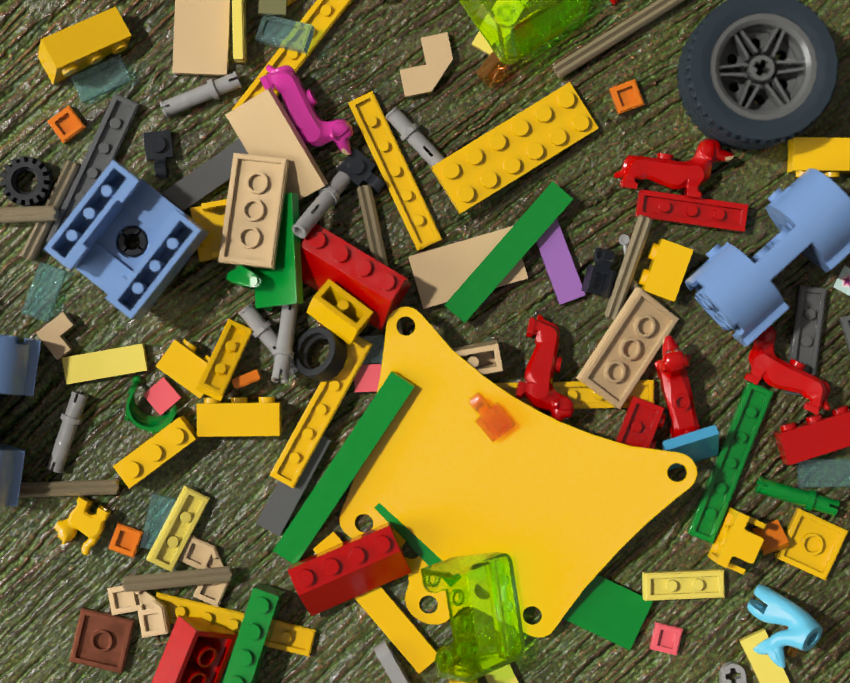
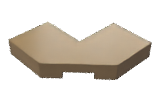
M448 32L421 37L426 65L400 70L405 98L432 93L452 63L453 56Z
M194 535L190 536L179 561L197 569L224 567L216 545ZM229 582L198 585L193 597L219 607Z
M123 585L107 588L112 615L138 611L142 638L171 632L166 604L147 590L125 592Z

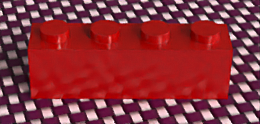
M316 224L300 244L302 282L319 291L326 281L330 279L373 311L368 323L383 331L389 315L397 309L411 287V283L404 276Z
M390 522L294 563L287 570L299 598L311 616L412 572Z
M178 615L151 683H219L238 634L202 618Z

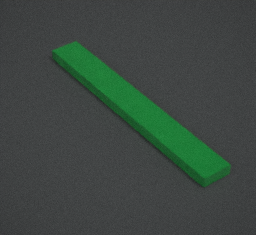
M393 370L391 371L273 550L275 553L292 564L300 560L415 387L413 383Z

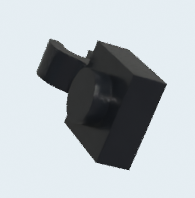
M163 130L143 133L146 160L148 162L155 161V176L158 179L169 178L167 159L175 158L172 131Z
M356 148L338 167V170L346 173L358 187L364 181L378 193L385 187V183L372 173L377 166Z
M596 247L594 252L595 266L588 264L581 291L606 298L610 297L616 274L615 271L610 270L615 251Z

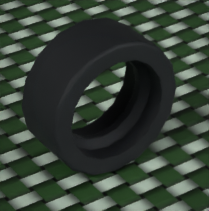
M321 326L306 331L300 337L294 349L296 369L302 375L319 382L329 381L336 377L343 369L347 359L345 341L329 329ZM328 340L329 353L322 365L313 369L312 355L314 350L321 342Z

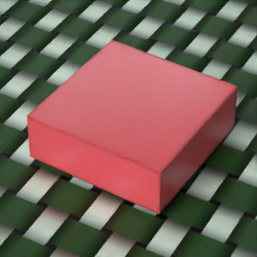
M381 364L361 365L354 378L355 392H377Z
M165 377L143 394L160 416L182 398Z
M655 621L649 648L677 655L683 628Z

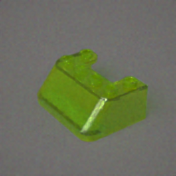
M459 0L496 56L505 64H515L582 21L589 11L588 0Z
M493 552L451 557L421 569L423 586L428 592L439 593L444 590L446 591L453 642L440 647L436 653L437 677L468 683L513 663L522 657L525 650V641L513 562L508 554Z

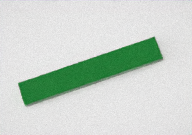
M552 181L444 306L465 323L570 204L573 198Z
M746 382L687 534L712 544L714 543L773 396V391Z

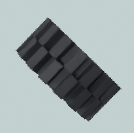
M20 156V159L14 158L11 160L12 163L10 165H5L6 171L5 173L1 172L3 181H0V185L4 187L3 193L9 197L8 199L11 202L21 206H39L40 202L44 203L47 201L46 197L50 195L51 187H54V182L52 181L54 176L46 164L30 156ZM26 171L33 172L37 177V186L31 192L21 191L17 183L18 177Z

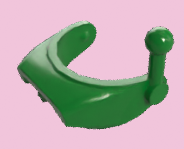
M236 265L235 270L229 271L226 277L229 282L243 288L255 290V287L261 285V278L254 273L253 268L248 266ZM272 307V308H265V310H266V311H271V310H273L274 307Z
M135 376L128 391L130 395L126 403L125 421H131L139 429L148 430V433L156 434L172 422L179 408L174 404L169 413L157 417L143 413L137 407L134 400L136 388L141 384L142 379L140 376Z

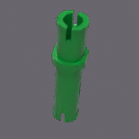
M759 476L756 484H758V487L755 486V493L802 506L807 511L815 510L835 517L838 509H836V506L839 507L840 503L837 499L834 500L818 495L814 490L805 491L763 478L762 476Z

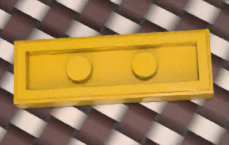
M228 318L195 390L221 401L253 332L251 328Z

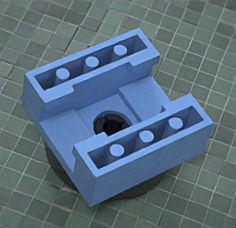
M112 160L45 246L44 250L69 270L76 268L108 295L105 299L130 319L142 320L164 290L172 286L180 278L188 265L190 257L210 232L126 165ZM138 235L141 248L133 250L130 246V240L133 236Z

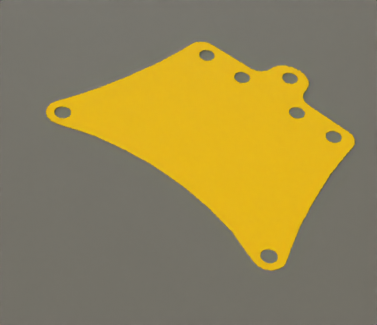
M399 307L389 315L387 320L377 392L392 370L413 383L415 387L354 477L341 510L339 522L343 532L351 538L365 533L359 531L355 526V519L361 514H367L372 518V529L388 523L374 508L380 503L460 576L459 579L448 587L420 556L415 559L406 557L412 572L407 574L409 584L405 595V603L409 612L419 621L426 624L439 625L448 621L458 609L464 606H472L530 636L540 638L553 632L585 587L615 554L653 517L693 485L697 477V468L693 460L687 455L670 451L632 447L595 436L559 422L532 408L498 387L455 353L416 309ZM410 317L413 319L415 330L412 334L404 336L398 332L396 324L400 318ZM674 463L682 464L687 470L686 477L680 482L672 481L667 475L669 466ZM393 528L396 537L399 541V544L402 548L403 544L406 541ZM480 581L490 582L494 590L491 597L487 599L479 598L475 593L476 584ZM428 595L433 596L438 602L437 610L430 614L424 613L419 605L422 597ZM534 606L541 611L542 618L539 623L531 625L524 620L523 612L527 607Z

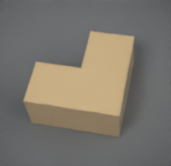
M62 312L36 332V334L57 360H61L74 350L64 335L77 325L67 312Z

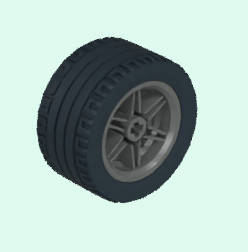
M726 0L699 23L686 41L679 58L680 63L677 66L679 98L682 99V106L685 107L687 116H690L691 122L698 126L697 129L699 131L702 130L705 136H709L720 142V145H726L732 149L762 150L777 146L794 138L808 129L823 115L824 110L830 104L829 100L834 96L833 91L837 87L836 80H838L839 76L837 74L839 69L837 60L839 57L836 55L835 50H837V47L834 45L833 36L829 34V28L825 26V22L822 19H819L818 14L811 10V7L803 5V2L800 0ZM752 39L759 40L760 47L758 49L752 44ZM776 52H784L785 59L776 61ZM732 54L736 57V64L728 63V55ZM757 65L762 66L761 71L763 73L760 76L756 74L757 69L755 67ZM779 79L787 82L785 89H782L778 82ZM730 83L736 84L738 87L737 92L730 91ZM761 95L764 99L763 104H756L754 96Z

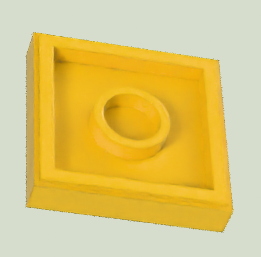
M796 508L785 532L789 541V547L776 551L774 557L826 581L848 531L802 509Z

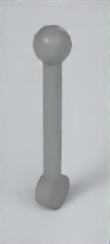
M626 234L619 237V243L623 246L624 256L630 241L629 236ZM634 277L629 288L632 291L639 286Z

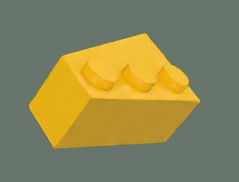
M115 6L42 38L38 58L52 84L55 85L89 65L98 63L112 53L118 54L128 47L127 45L132 35Z

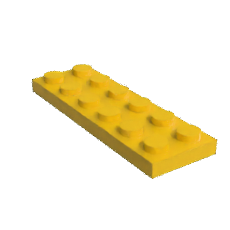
M569 82L433 165L431 170L458 213L462 214L595 132L598 126Z

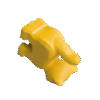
M79 496L77 505L71 511L69 517L65 520H58L54 528L63 545L73 540L77 530L86 535L88 539L83 543L81 550L83 555H89L90 549L98 542L105 529L111 510L99 505L97 513L94 514L90 512V507L94 501L85 496Z

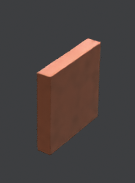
M82 607L69 662L122 674L125 669L136 619Z

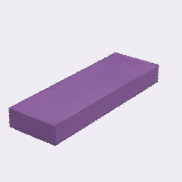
M556 218L536 241L558 303L561 305L586 294L581 291V281Z

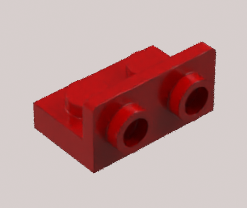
M632 396L615 442L632 447L654 449L656 440L653 439L655 431L662 428L666 418V414H663L664 408Z

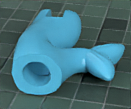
M758 584L754 594L764 603L751 599L747 604V609L754 617L763 622L784 625L788 629L774 633L770 638L763 640L754 647L753 651L761 655L768 654L777 666L785 668L784 647L791 646L802 651H808L819 641L823 628L808 612L771 588Z

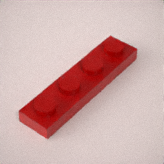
M640 189L638 191L635 217L638 218L639 215H644L658 221L745 232L748 205Z

